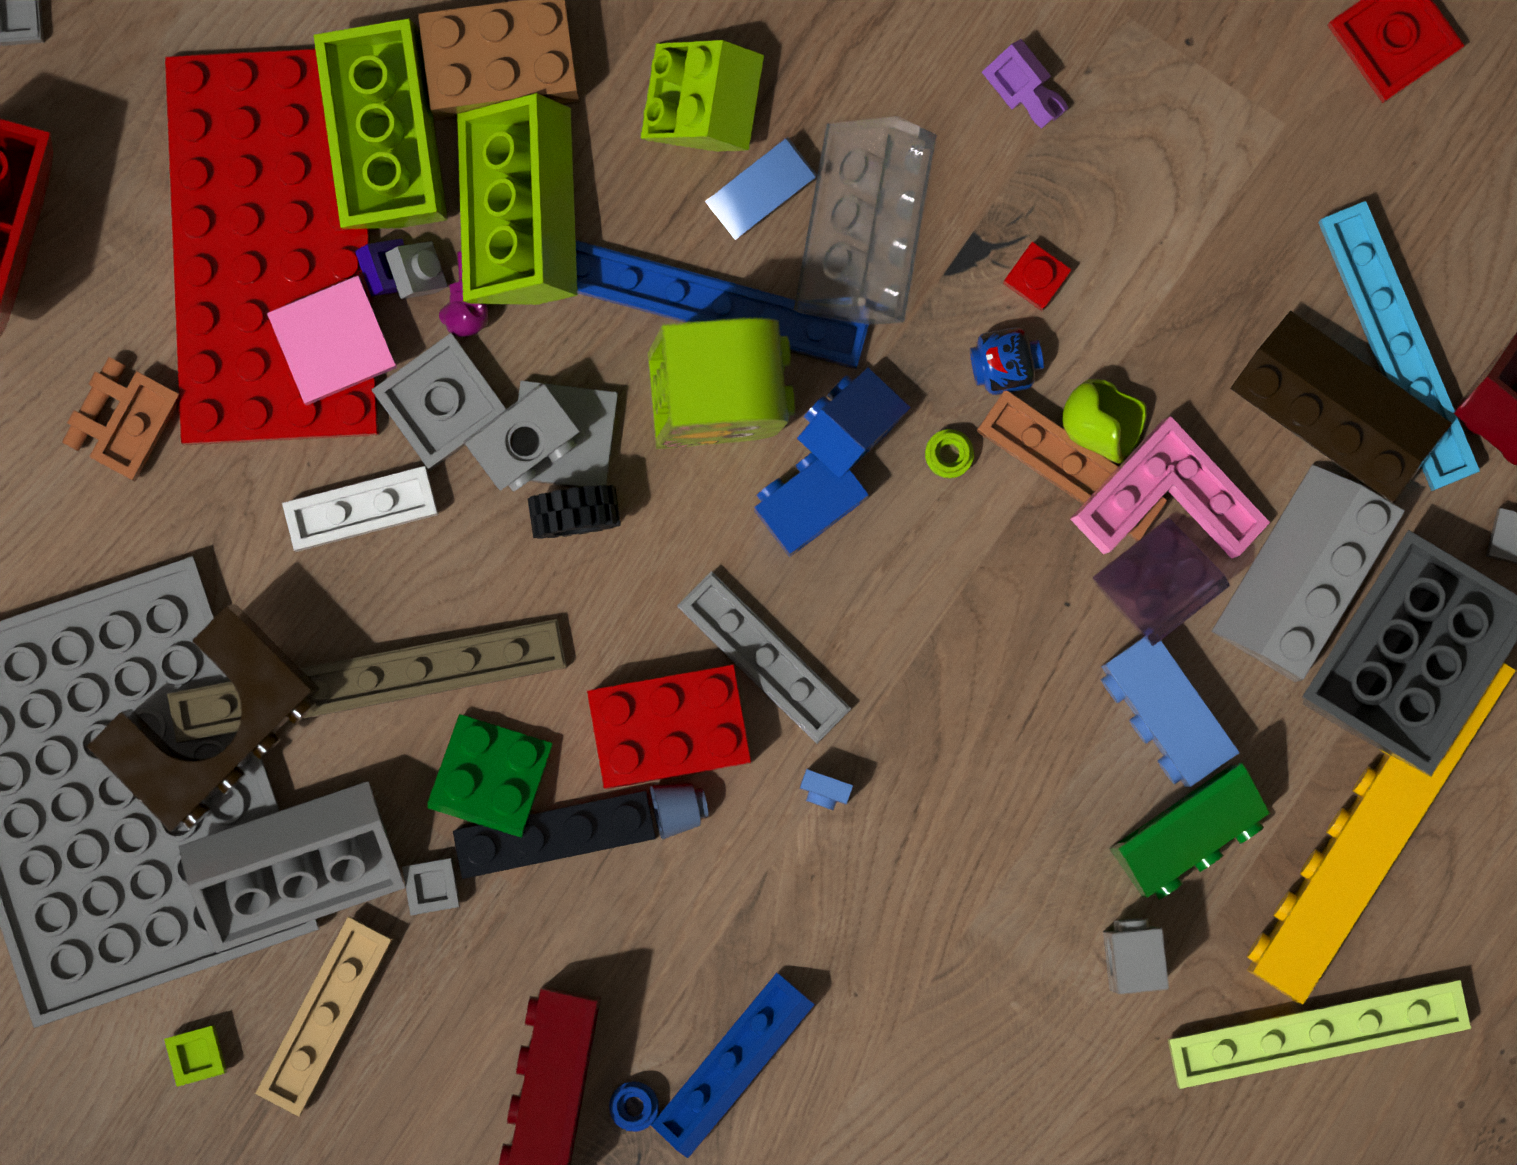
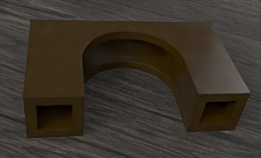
M237 604L227 605L192 640L230 679L240 698V726L236 736L226 749L212 758L200 759L182 755L166 744L133 709L121 711L86 746L170 832L181 828L183 825L189 830L196 826L211 810L205 803L218 790L224 795L231 791L246 775L240 768L253 755L259 760L266 756L281 740L275 733L288 720L296 725L316 705L311 697L320 688Z

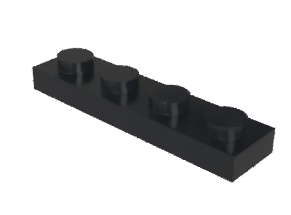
M646 791L529 815L522 838L482 825L453 831L462 879L656 839Z

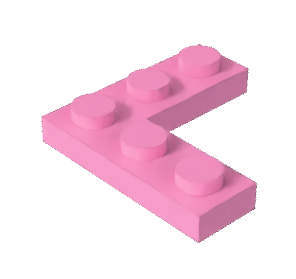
M1171 416L1163 419L1070 518L1103 554L1111 552L1158 500L1169 491L1231 559L1240 556L1270 523Z

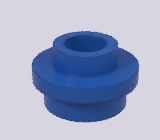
M625 1083L619 1086L611 1096L609 1103L610 1115L620 1128L631 1132L642 1131L651 1126L658 1116V1097L654 1090L644 1083ZM632 1097H638L643 1102V1111L638 1116H632L627 1111V1102Z

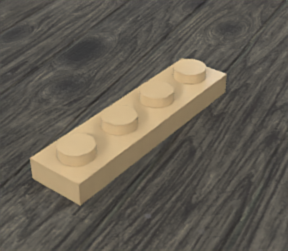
M350 916L347 917L255 1094L298 1117L302 1115L393 941L392 938Z

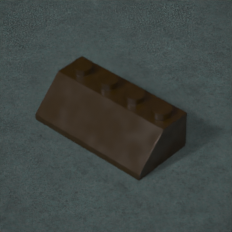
M1291 310L1259 347L1230 388L1394 504L1452 425L1450 421Z

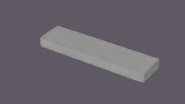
M712 571L677 605L816 744L851 710Z

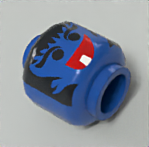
M1020 327L982 333L978 337L977 346L970 348L975 383L977 386L984 385L985 389L992 395L1002 394L1004 391L1014 392L1029 389L1035 382V370L1044 369L1039 340L1029 341L1026 331Z

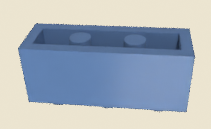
M1155 631L1150 632L1101 666L1106 673V676L1101 679L1105 689L1117 704L1123 699L1135 715L1129 719L1130 724L1145 744L1153 740L1163 757L1157 760L1158 764L1174 785L1181 780L1185 787H1191L1239 754L1235 745Z

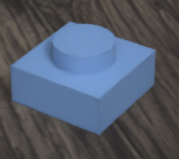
M806 769L799 789L808 791L807 802L834 810L836 802L847 804L853 785Z

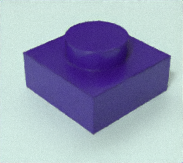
M402 238L366 244L355 251L371 297L398 292L385 253L397 246H404Z

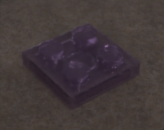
M1170 518L1162 522L1139 542L1092 577L1101 592L1152 646L1161 641L1230 586L1226 576Z

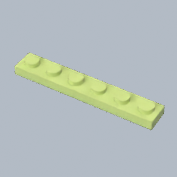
M1456 979L1168 1039L1177 1087L1182 1089L1471 1029L1461 980Z

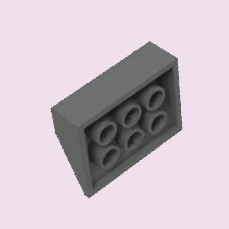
M1408 530L1302 696L1303 705L1345 731L1431 777L1517 642V595Z

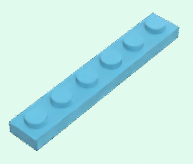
M1364 201L1320 219L1318 222L1382 375L1452 423L1421 466L1431 491L1480 472L1458 417L1454 414L1453 405L1367 202Z

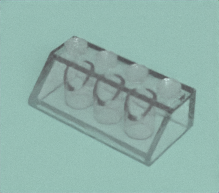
M899 116L826 124L794 305L795 311L867 325L904 323L936 134Z

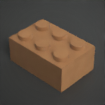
M517 0L418 14L430 110L435 121L457 118V114L534 93H538L561 104L579 102L565 0Z

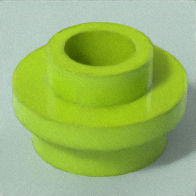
M953 429L942 430L934 434L928 441L925 449V460L928 467L934 474L942 478L951 479L963 475L970 468L974 459V449L969 438L962 432ZM945 446H953L958 451V459L953 463H946L940 457V450Z

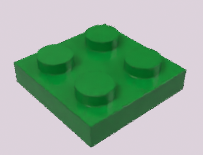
M459 714L428 800V809L522 838L552 751L553 743Z

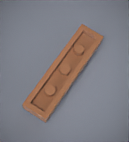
M1004 391L977 429L979 434L1082 504L1118 468L1117 465L1105 457L1078 446L1069 438L1063 428L1009 391ZM1161 497L1127 535L1139 542L1167 500Z

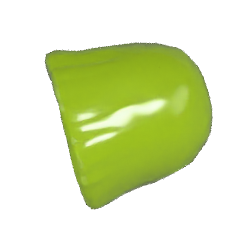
M1088 379L1077 386L1068 397L1064 406L1062 421L1067 435L1078 446L1093 451L1113 462L1123 463L1140 441V436L1147 419V408L1143 401L1119 392L1111 382L1102 379Z

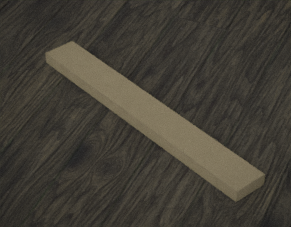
M557 619L300 668L320 688L311 697L316 705L303 719L566 669ZM232 682L167 694L176 743L238 732L241 721V703L238 692Z

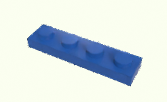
M776 973L651 1126L673 1148L686 1158H689L815 1004L784 977Z

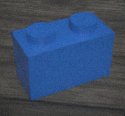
M867 368L854 380L848 375L843 377L827 395L831 401L822 396L808 410L804 418L809 424L797 439L841 479L886 437L911 407L873 371Z
M813 453L807 455L796 465L800 473L784 484L778 478L756 495L761 502L754 507L755 513L789 558L866 501L869 496L850 470L839 479Z

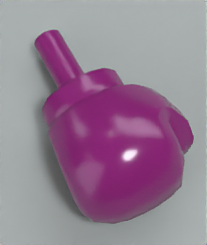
M459 251L457 252L459 282L450 284V301L440 310L439 318L443 325L446 326L448 332L456 337H464L477 334L488 324L489 309L487 304L463 302L462 253Z

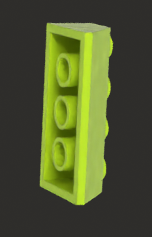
M408 18L314 34L340 227L342 229L404 228L447 221L420 29Z
M538 93L457 114L463 302L469 304L539 305L578 296L571 108Z

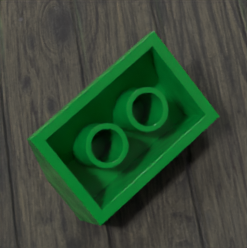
M1242 763L1229 765L1109 849L1141 896L1148 898L1155 894L1158 900H1160L1183 884L1178 876L1195 865L1197 870L1201 872L1222 858L1224 855L1220 851V847L1234 838L1241 844L1264 828L1260 820L1270 813Z

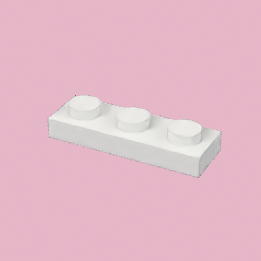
M425 466L282 503L293 549L296 552L439 515Z

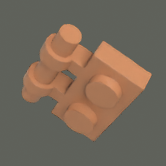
M108 357L101 372H94L88 385L92 388L79 412L75 410L72 412L67 422L71 426L62 443L79 452L87 436L94 437L98 442L89 457L136 482L176 409L181 395L137 371L128 387L125 388L118 384L117 381L126 366ZM110 396L120 402L105 427L95 421Z

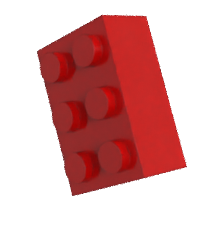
M734 665L587 690L604 789L751 764Z

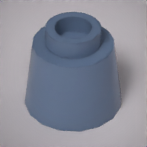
M691 783L651 786L650 792L654 816L662 840L701 825V818L708 817L707 801L702 788L694 790Z

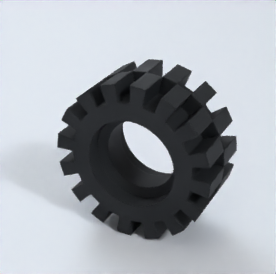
M614 485L575 487L568 490L541 493L528 498L533 538L567 537L621 526L616 487Z

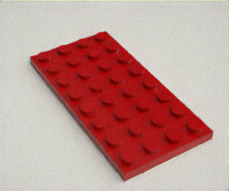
M316 50L165 57L179 394L181 395L179 397L181 444L202 445L378 436L377 397L372 392V389L376 387V377L306 406L267 315L271 311L356 276L360 277L373 308V300L355 253L359 248L370 244L369 229H342L340 227Z

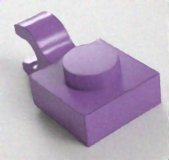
M1022 39L1012 43L982 71L1011 110L1023 104L1032 120L1040 128L1045 127L1051 120L1055 121L1069 109L1059 94L1043 86L1051 75Z

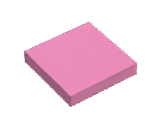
M359 276L267 313L306 406L397 368Z

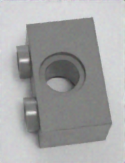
M541 383L463 442L500 491L509 486L514 492L537 475L532 468L534 465L547 456L552 462H555L574 448L576 444L572 437L579 433V430L547 387ZM519 427H530L537 434V446L529 454H518L511 448L510 437Z
M1135 918L1114 921L1115 930L1103 931L1110 991L1117 994L1169 989L1162 928L1149 927L1148 919Z

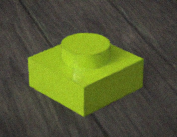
M215 1025L164 1039L177 1087L227 1073Z

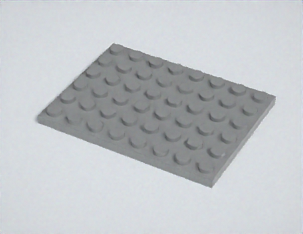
M193 556L0 621V928L34 1028L320 930L317 919L216 953L188 888L178 846L280 811L262 759L259 760L253 755L240 768L246 774L244 778L226 795L218 790L205 803L211 809L209 813L191 830L183 825L181 828L170 832L86 747L121 711L133 709L172 749L188 757L212 758L226 749L236 736L237 732L176 743L167 694L231 682L192 642L215 618Z

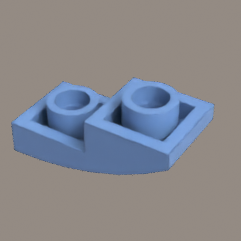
M787 137L705 202L736 240L818 175Z

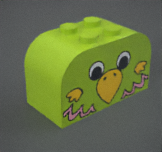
M736 319L662 325L648 351L656 449L754 441L773 437L785 427L789 421V416L795 414L792 385L785 386L784 383L785 366H790L788 336H780L779 322L777 320Z

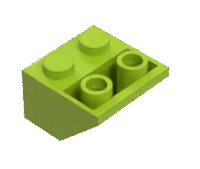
M724 40L656 44L640 138L652 142L709 151H749L764 55Z

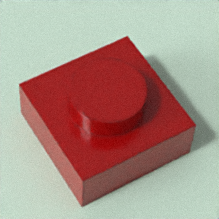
M1031 242L1002 284L1040 311H1043L1072 269L1034 242Z

